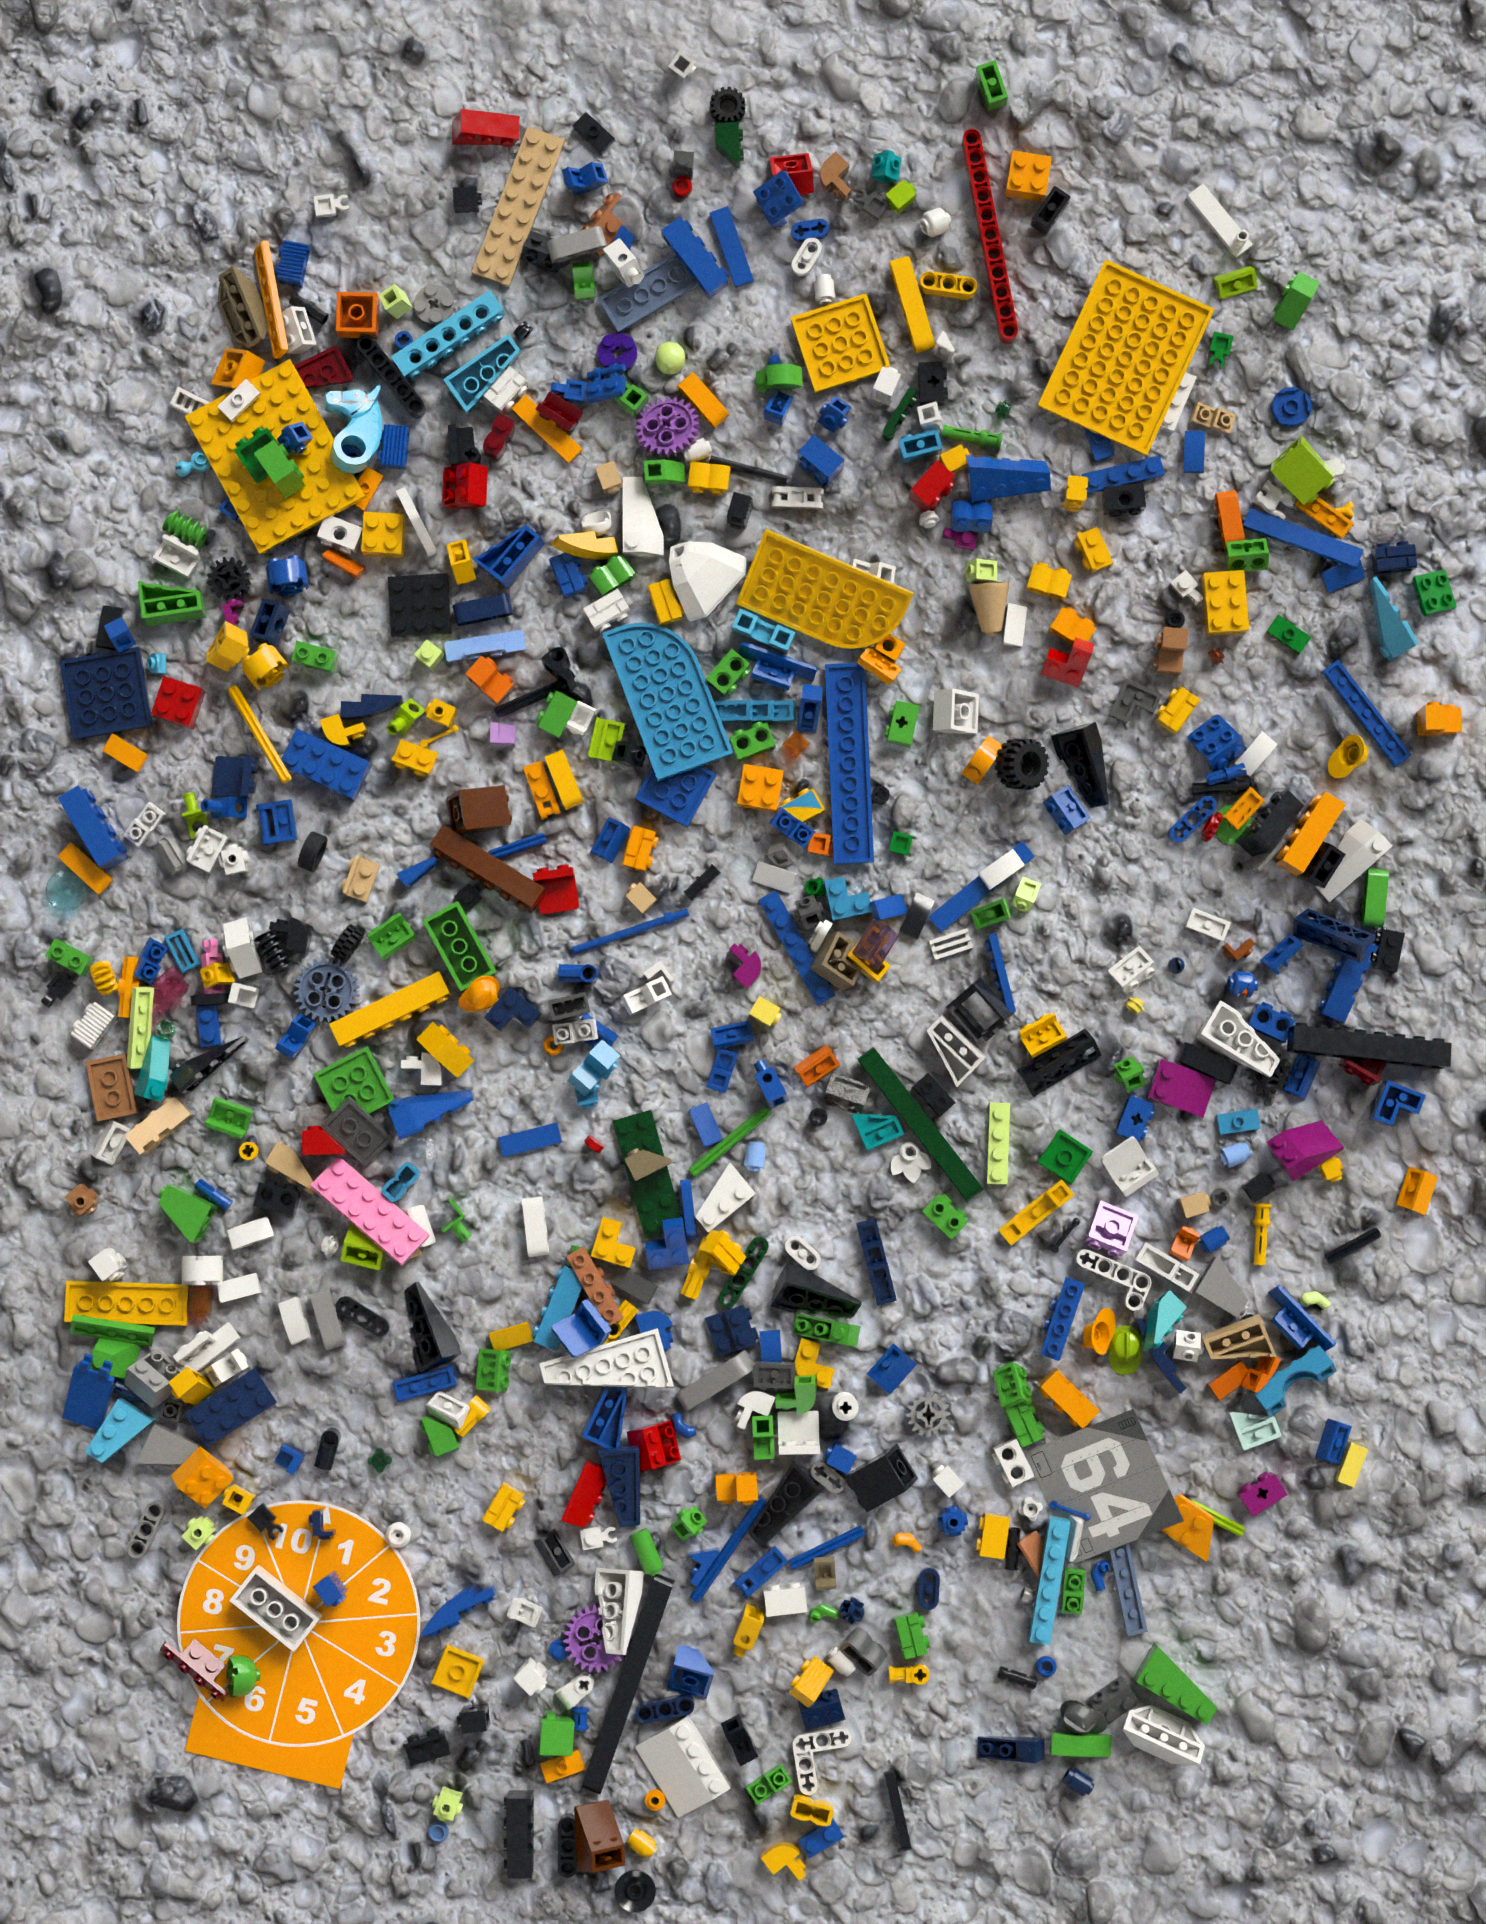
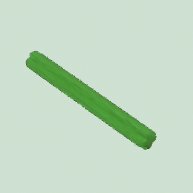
M766 1106L760 1108L688 1169L694 1177L701 1174L771 1115L769 1109Z

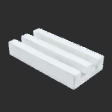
M967 928L929 941L935 960L974 948ZM962 934L965 935V938L950 943H946L937 947L934 946L935 943ZM967 941L968 945L937 955L936 951Z

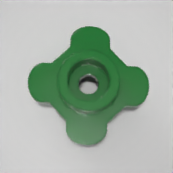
M821 877L810 879L805 883V890L808 893L807 897L814 895V897L825 895L826 890L823 888L824 880Z

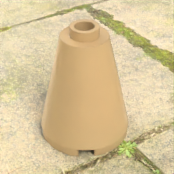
M1009 582L969 584V591L981 632H985L986 636L998 635L997 632L1002 630Z

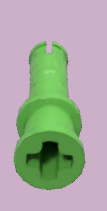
M943 425L941 437L978 444L981 448L987 446L1000 451L1003 433L994 434L987 432V430L979 432Z

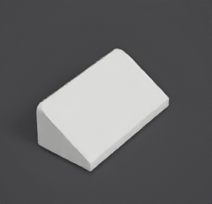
M942 331L936 341L933 354L951 363L955 349L946 333Z
M1012 603L1007 604L1002 645L1022 647L1027 607Z
M758 861L752 882L790 894L797 874Z
M110 1119L92 1155L113 1166L127 1140L124 1136L131 1129Z
M424 1205L407 1209L408 1216L429 1234V1238L420 1248L434 1244L436 1240Z
M257 1273L223 1281V1285H217L220 1303L262 1292Z
M438 1391L426 1404L430 1415L457 1429L462 1427L470 1410V1406L441 1391Z
M1070 1515L1069 1521L1071 1524L1065 1557L1070 1562H1073L1078 1556L1084 1519Z

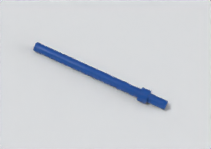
M686 908L674 913L668 912L663 914L664 916L573 946V952L578 954L664 924H673L676 920L688 917V910Z

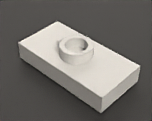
M245 379L217 407L233 422L261 393Z

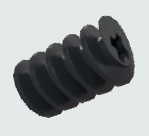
M272 931L254 938V942H260L257 945V949H264L260 953L262 957H267L264 960V964H270L267 967V971H274L270 976L287 970L293 964L292 962H285L290 956L282 955L286 949L279 948V945L283 941H276L275 939L280 934L272 933Z

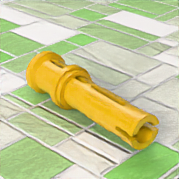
M1254 1203L1255 1219L1253 1220V1225L1255 1226L1253 1264L1266 1265L1268 1227L1271 1225L1269 1216L1272 1204ZM1260 1236H1262L1261 1254L1259 1253Z

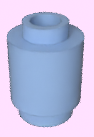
M749 1142L748 1146H746L744 1166L748 1167V1171L760 1172V1168H764L766 1156L765 1143Z
M1239 1142L1221 1149L1222 1153L1219 1154L1223 1166L1227 1165L1228 1168L1244 1163L1247 1159L1251 1158L1246 1142L1242 1144Z

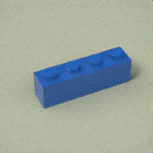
M679 217L661 230V237L710 299L728 286L729 275L723 267L719 268L715 263L717 259L713 253L705 250L703 240L693 234V228L687 220L683 221Z

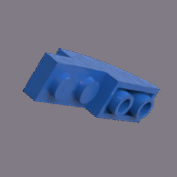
M494 1585L477 1593L470 1586L453 1596L429 1620L422 1631L423 1637L426 1635L433 1637L441 1633L440 1629L446 1626L448 1629L459 1625V1621L463 1617L460 1611L463 1610L466 1613L475 1608L474 1605L482 1602L484 1605L493 1601V1596L497 1593Z

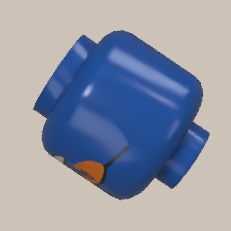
M1234 971L1231 976H1228L1227 990L1234 997L1250 998L1254 991L1258 990V979L1254 978L1252 972Z

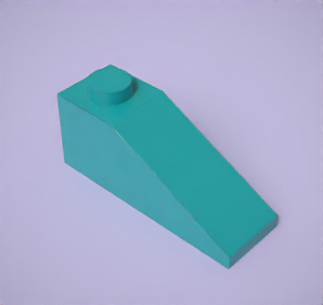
M155 1036L150 1037L135 1087V1095L162 1102L168 1080L171 1041Z

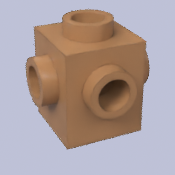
M79 1184L65 1196V1199L70 1203L69 1209L79 1216L91 1215L97 1210L96 1205L100 1203L97 1200V1193L92 1188L88 1189L85 1184Z

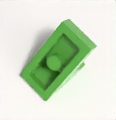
M1005 898L970 911L976 930L1011 918Z

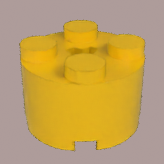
M267 643L260 645L254 654L246 656L241 661L243 665L242 672L259 691L262 690L260 688L262 686L269 688L276 684L285 675L283 673L284 669H289L288 663L272 645L268 646Z

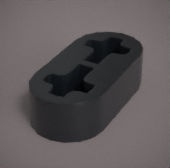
M229 993L190 996L191 1006L229 1004Z

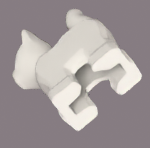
M1267 480L1262 488L1267 495L1263 496V493L1259 491L1252 503L1260 506L1264 512L1285 520V514L1282 511L1276 510L1280 501L1285 506L1292 508L1296 497L1289 490H1282L1280 487L1271 484L1270 480Z

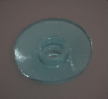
M59 871L52 875L47 883V898L51 905L59 910L70 911L76 909L85 898V883L72 871ZM67 887L71 888L70 894L66 893Z

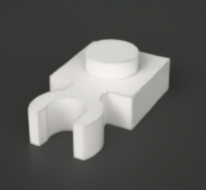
M333 194L313 196L317 218L337 216L336 210L342 212L350 211L349 205H341L343 201L349 200L347 195H341L338 199H335Z
M601 1526L580 1529L583 1550L604 1547L603 1541L605 1540L610 1543L616 1542L617 1537L610 1538L608 1536V1532L614 1531L615 1526H609L605 1531H601Z

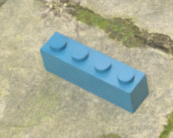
M567 1265L563 1269L559 1268L555 1277L558 1280L555 1288L551 1287L547 1297L551 1299L548 1307L544 1306L540 1317L543 1318L541 1325H536L532 1334L535 1337V1343L555 1351L558 1350L560 1341L551 1331V1327L553 1324L572 1315L583 1288L573 1268Z

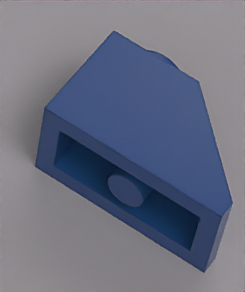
M803 685L796 730L816 733L823 687Z

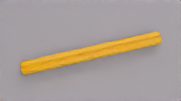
M233 685L228 689V693L278 778L283 784H286L291 780L290 774L237 685Z

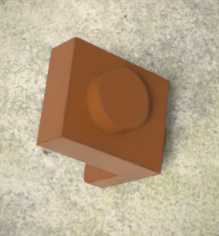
M1249 938L1235 951L1228 943H1225L1221 947L1224 950L1222 953L1228 960L1231 961L1233 959L1235 962L1242 956L1244 958L1248 957L1254 951L1252 947L1255 943Z

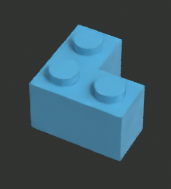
M844 876L824 881L832 922L872 914L868 892L848 896Z
M601 1040L567 1081L585 1097L590 1092L594 1094L601 1086L599 1082L603 1078L607 1080L614 1072L613 1070L618 1066L616 1061L620 1055L605 1041Z

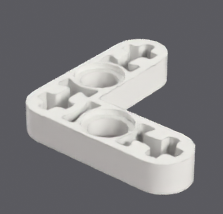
M403 487L397 490L396 493L428 556L430 557L438 553L406 488Z
M836 1727L797 1734L793 1738L792 1745L798 1783L803 1794H814L818 1786L813 1752L848 1746L852 1739L848 1728ZM839 1732H844V1735H848L845 1738V1742H841L840 1739H834L835 1744H831L829 1733H833V1737L840 1736ZM819 1735H825L828 1738V1742L826 1745L820 1746L817 1744L816 1738ZM809 1736H813V1748H811V1743L805 1744L803 1749H800L799 1745L796 1746L800 1738L807 1742L810 1741ZM802 1759H808L811 1762V1766L809 1769L803 1770L800 1768L799 1762ZM813 1772V1775H809V1780L814 1785L811 1786V1790H807L806 1787L802 1786L806 1783L805 1775L800 1777V1774Z

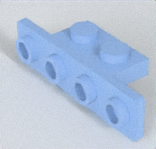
M523 630L444 643L448 662L465 659L475 661L480 656L500 657L504 653L526 650Z

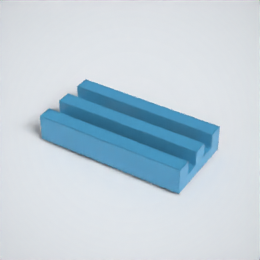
M183 929L164 937L182 974L201 965ZM178 935H181L194 963L191 964ZM174 938L187 964L185 968L170 940Z

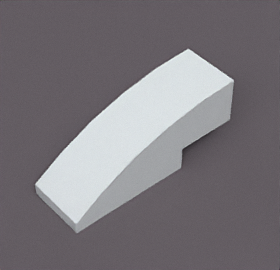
M1148 1243L1144 1244L1135 1259L1191 1294L1202 1277L1199 1273Z

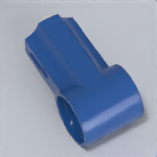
M559 964L558 982L594 983L599 978V971L593 965ZM589 968L593 969V978L586 979L584 976L585 971Z

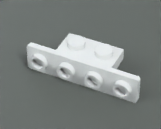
M229 1322L213 1334L207 1331L199 1332L194 1336V1340L189 1344L181 1346L177 1353L173 1355L177 1362L176 1365L182 1370L188 1366L198 1372L238 1341L240 1336Z

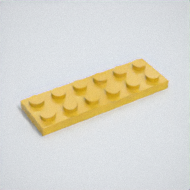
M66 1281L64 1322H71L72 1316L75 1314L130 1324L187 1326L190 1285Z

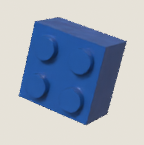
M814 434L798 452V466L807 473L809 471L812 473L814 480L820 485L825 484L828 487L844 468V459Z

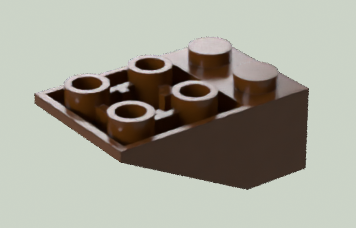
M609 1800L574 1806L577 1870L595 1873L625 1866L624 1842Z

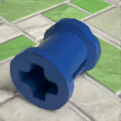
M572 1707L571 1711L573 1712V1721L575 1722L574 1730H588L587 1712H589V1707Z

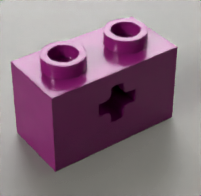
M1266 1471L1257 1477L1258 1480L1252 1484L1250 1482L1239 1488L1240 1492L1237 1495L1248 1513L1253 1517L1288 1495L1276 1475L1272 1472L1268 1473ZM1259 1488L1265 1490L1263 1491V1497L1257 1495Z

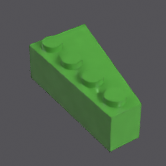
M1154 1642L1133 1678L1142 1686L1205 1725H1208L1218 1707Z

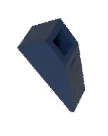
M979 1736L978 1758L1037 1763L1045 1759L1044 1738Z

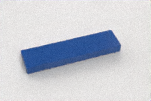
M729 207L709 212L734 287L737 288L754 282Z

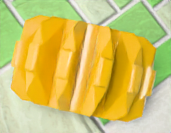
M104 960L90 966V973L94 984L102 996L112 994L118 990V981L110 962Z

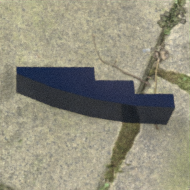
M876 1218L856 1223L877 1306L897 1301Z
M1137 1317L1135 1322L1145 1344L1147 1324ZM1163 1341L1157 1349L1152 1347L1148 1352L1164 1377L1179 1393H1182L1187 1387L1173 1374L1178 1367L1164 1354L1169 1346Z

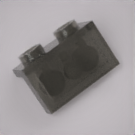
M832 1072L823 1102L833 1107L838 1106L846 1109L850 1113L861 1114L871 1085Z

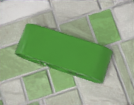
M1373 868L1366 870L1361 926L1377 928L1384 926L1389 880L1388 870Z

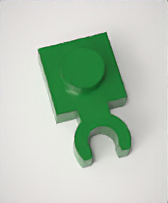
M1214 331L1209 353L1214 355L1209 360V367H1212L1213 361L1217 360L1220 363L1219 369L1223 368L1225 364L1223 356H1229L1234 336Z

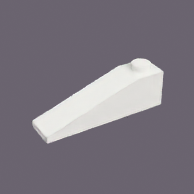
M623 477L624 557L664 556V536L643 477Z
M1359 819L1345 832L1338 846V849L1346 855L1325 888L1318 886L1315 888L1328 902H1331L1387 852L1392 845L1377 829L1364 820Z
M1221 1000L1206 1019L1195 1038L1212 1050L1269 1078L1280 1062V1059L1243 1020L1242 1015Z

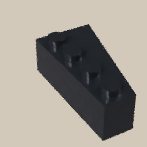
M793 1461L747 1533L763 1548L820 1495L823 1490L796 1461Z
M509 1790L508 1795L504 1796V1809H506L504 1830L507 1832V1838H504V1851H507V1859H504V1872H507V1879H532L534 1874V1790Z

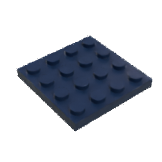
M140 647L128 648L120 653L118 651H111L60 661L73 740L153 726Z

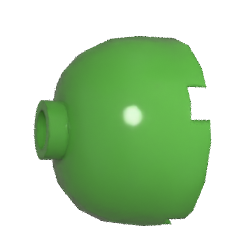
M234 1655L230 1656L227 1660V1678H229L230 1685H227L230 1698L248 1695L254 1690L256 1681H260V1669H256L255 1663L249 1657Z

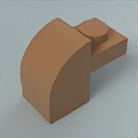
M836 151L823 163L820 183L825 193L832 188V193L838 199L842 198L846 201L851 197V189L841 178L849 172V164Z

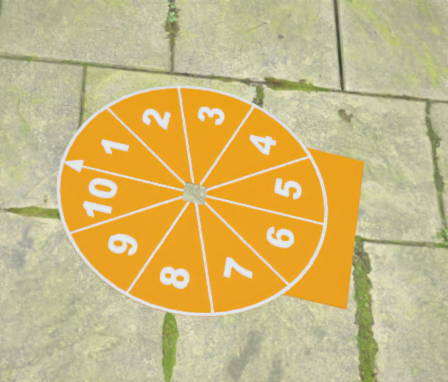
M293 1500L268 1504L266 1506L277 1516L273 1522L280 1524L284 1528L282 1533L278 1529H273V1534L276 1536L275 1540H271L268 1537L266 1528L260 1532L247 1518L254 1511L251 1510L230 1522L215 1535V1538L201 1550L185 1579L177 1614V1635L180 1653L182 1654L189 1644L196 1639L225 1663L226 1666L213 1681L227 1693V1685H230L229 1678H227V1660L230 1656L242 1655L249 1657L255 1663L256 1669H260V1681H256V1686L251 1693L230 1698L228 1693L223 1702L211 1697L209 1690L204 1686H198L193 1681L194 1678L187 1673L199 1696L185 1751L340 1789L354 1733L375 1720L391 1704L405 1684L413 1667L418 1650L421 1623L416 1587L411 1573L397 1549L387 1543L385 1535L359 1515L344 1508L317 1501ZM323 1509L324 1529H336V1534L331 1536V1539L319 1540L318 1536H313V1527H309V1515L312 1514L313 1510ZM258 1565L323 1615L295 1652L229 1601ZM332 1571H336L338 1578H341L340 1581H343L345 1588H348L345 1593L346 1598L335 1607L332 1604L326 1607L313 1586Z

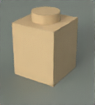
M614 460L595 467L604 494L619 492V488H622L623 485Z
M641 882L637 885L633 883L626 890L628 893L626 898L642 915L657 902V899Z
M1204 1192L1178 1198L1183 1218H1189L1210 1211V1198Z

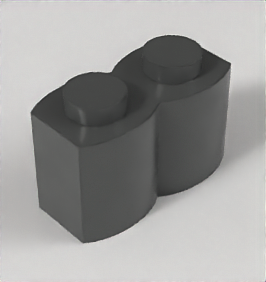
M856 1627L851 1631L839 1648L867 1676L875 1673L888 1655L882 1645L873 1641L868 1632L860 1627Z

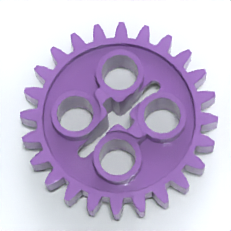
M667 396L665 402L658 398V404L651 401L652 407L645 406L646 413L640 412L641 419H636L638 424L635 427L636 436L640 446H644L646 452L650 450L652 456L657 453L659 458L666 454L667 459H669L671 453L677 457L678 451L684 454V448H691L690 442L696 443L695 436L700 435L698 431L701 428L698 415H696L695 408L692 409L690 403L685 404L684 399L678 403L677 397L670 401Z
M595 1604L592 1611H589L587 1606H585V1613L578 1610L579 1617L571 1616L574 1621L573 1624H566L570 1631H564V1634L569 1636V1638L563 1640L564 1643H569L565 1651L571 1650L572 1652L568 1658H576L574 1665L581 1662L582 1670L586 1665L589 1666V1672L593 1670V1667H596L598 1673H600L601 1667L608 1671V1664L616 1667L614 1660L622 1661L618 1654L606 1653L603 1638L599 1640V1644L593 1641L579 1646L580 1642L592 1639L594 1633H597L598 1636L603 1634L597 1628V1623L602 1619V1615H599ZM582 1626L589 1629V1635L586 1638L578 1636V1629ZM588 1646L596 1649V1654L592 1658L584 1655V1650Z

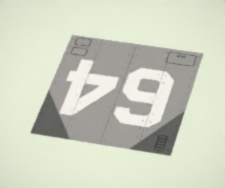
M1134 1409L1025 1452L1048 1506L1054 1500L1061 1506L1081 1513H1089L1091 1516L1090 1520H1084L1078 1556L1074 1560V1564L1184 1521ZM1050 1508L1055 1517L1069 1519L1070 1515H1074L1058 1508Z

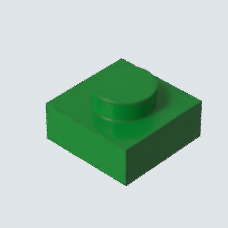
M893 831L889 852L908 856L913 836Z

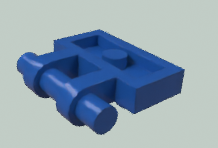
M615 363L607 368L602 369L598 367L594 368L593 371L587 372L588 379H594V381L587 383L585 400L591 404L623 396L626 379L620 373L626 371L625 364L618 365Z

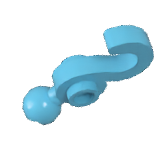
M200 450L193 453L190 462L179 461L175 465V472L177 475L184 477L192 469L199 472L207 471L211 464L204 451Z

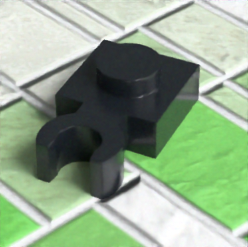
M264 1502L247 1517L260 1532L266 1528L268 1537L271 1540L276 1539L273 1529H278L281 1533L284 1531L280 1524L273 1522L277 1516Z

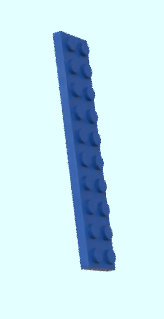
M858 663L825 664L834 865L874 863L865 669Z

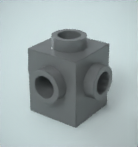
M814 895L795 901L797 910H794L797 922L802 921L805 931L817 927L820 921L824 923L821 914L824 913L821 901H816Z

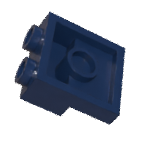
M744 1304L705 1317L718 1357L757 1344L756 1339H759L756 1327L751 1328L749 1320L752 1319L749 1308L745 1309Z

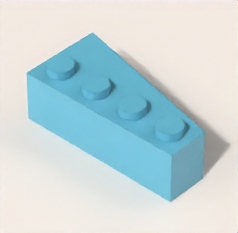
M507 334L443 379L444 384L467 416L508 366H511L521 354L520 349L512 337Z

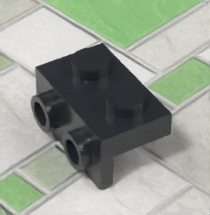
M530 231L523 245L521 260L556 273L560 270L561 262L552 263L546 245L547 241L554 238Z

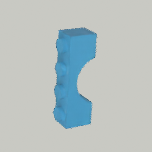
M1319 1345L1308 1350L1299 1360L1292 1361L1283 1371L1276 1372L1258 1393L1252 1392L1266 1414L1272 1417L1286 1407L1285 1395L1288 1388L1294 1382L1301 1379H1313L1321 1383L1337 1372L1332 1360Z

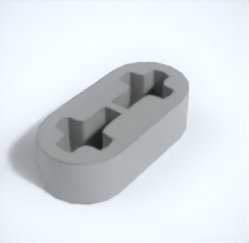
M822 1461L812 1464L811 1475L820 1484L833 1493H839L844 1489V1478ZM816 1466H824L823 1471L827 1476L824 1477L822 1474L815 1475L816 1470L814 1468ZM831 1477L834 1480L839 1478L841 1487L832 1488V1482L828 1478Z

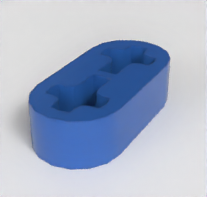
M824 219L798 222L792 227V238L796 242H804L808 238L823 239L829 232L828 222ZM817 225H821L822 228H825L823 229V233H819L818 230H814L817 229ZM798 228H801L802 231H808L804 232L802 237H800L799 234L796 233L798 232Z

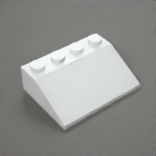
M689 1715L681 1716L635 1746L678 1818L712 1801L731 1788V1783Z

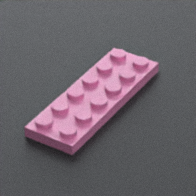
M339 1156L311 1184L313 1190L401 1266L429 1238V1234Z

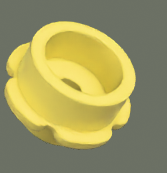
M1134 996L1127 999L1128 1002L1125 1006L1132 1013L1138 1015L1141 1011H1144L1142 1007L1144 1003L1139 998Z

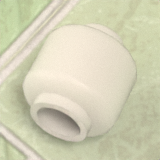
M941 208L925 212L922 215V219H920L922 232L930 237L946 233L951 223L950 215Z

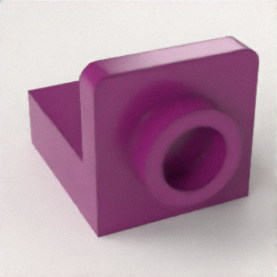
M230 599L221 606L226 622L238 627L237 624L240 623L237 611H233L244 608V603L238 599Z

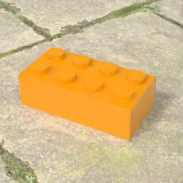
M1326 791L1321 795L1317 794L1316 797L1314 796L1308 804L1310 810L1305 814L1303 813L1297 822L1300 826L1288 836V845H1285L1284 848L1282 847L1278 852L1276 864L1296 877L1304 873L1346 804Z

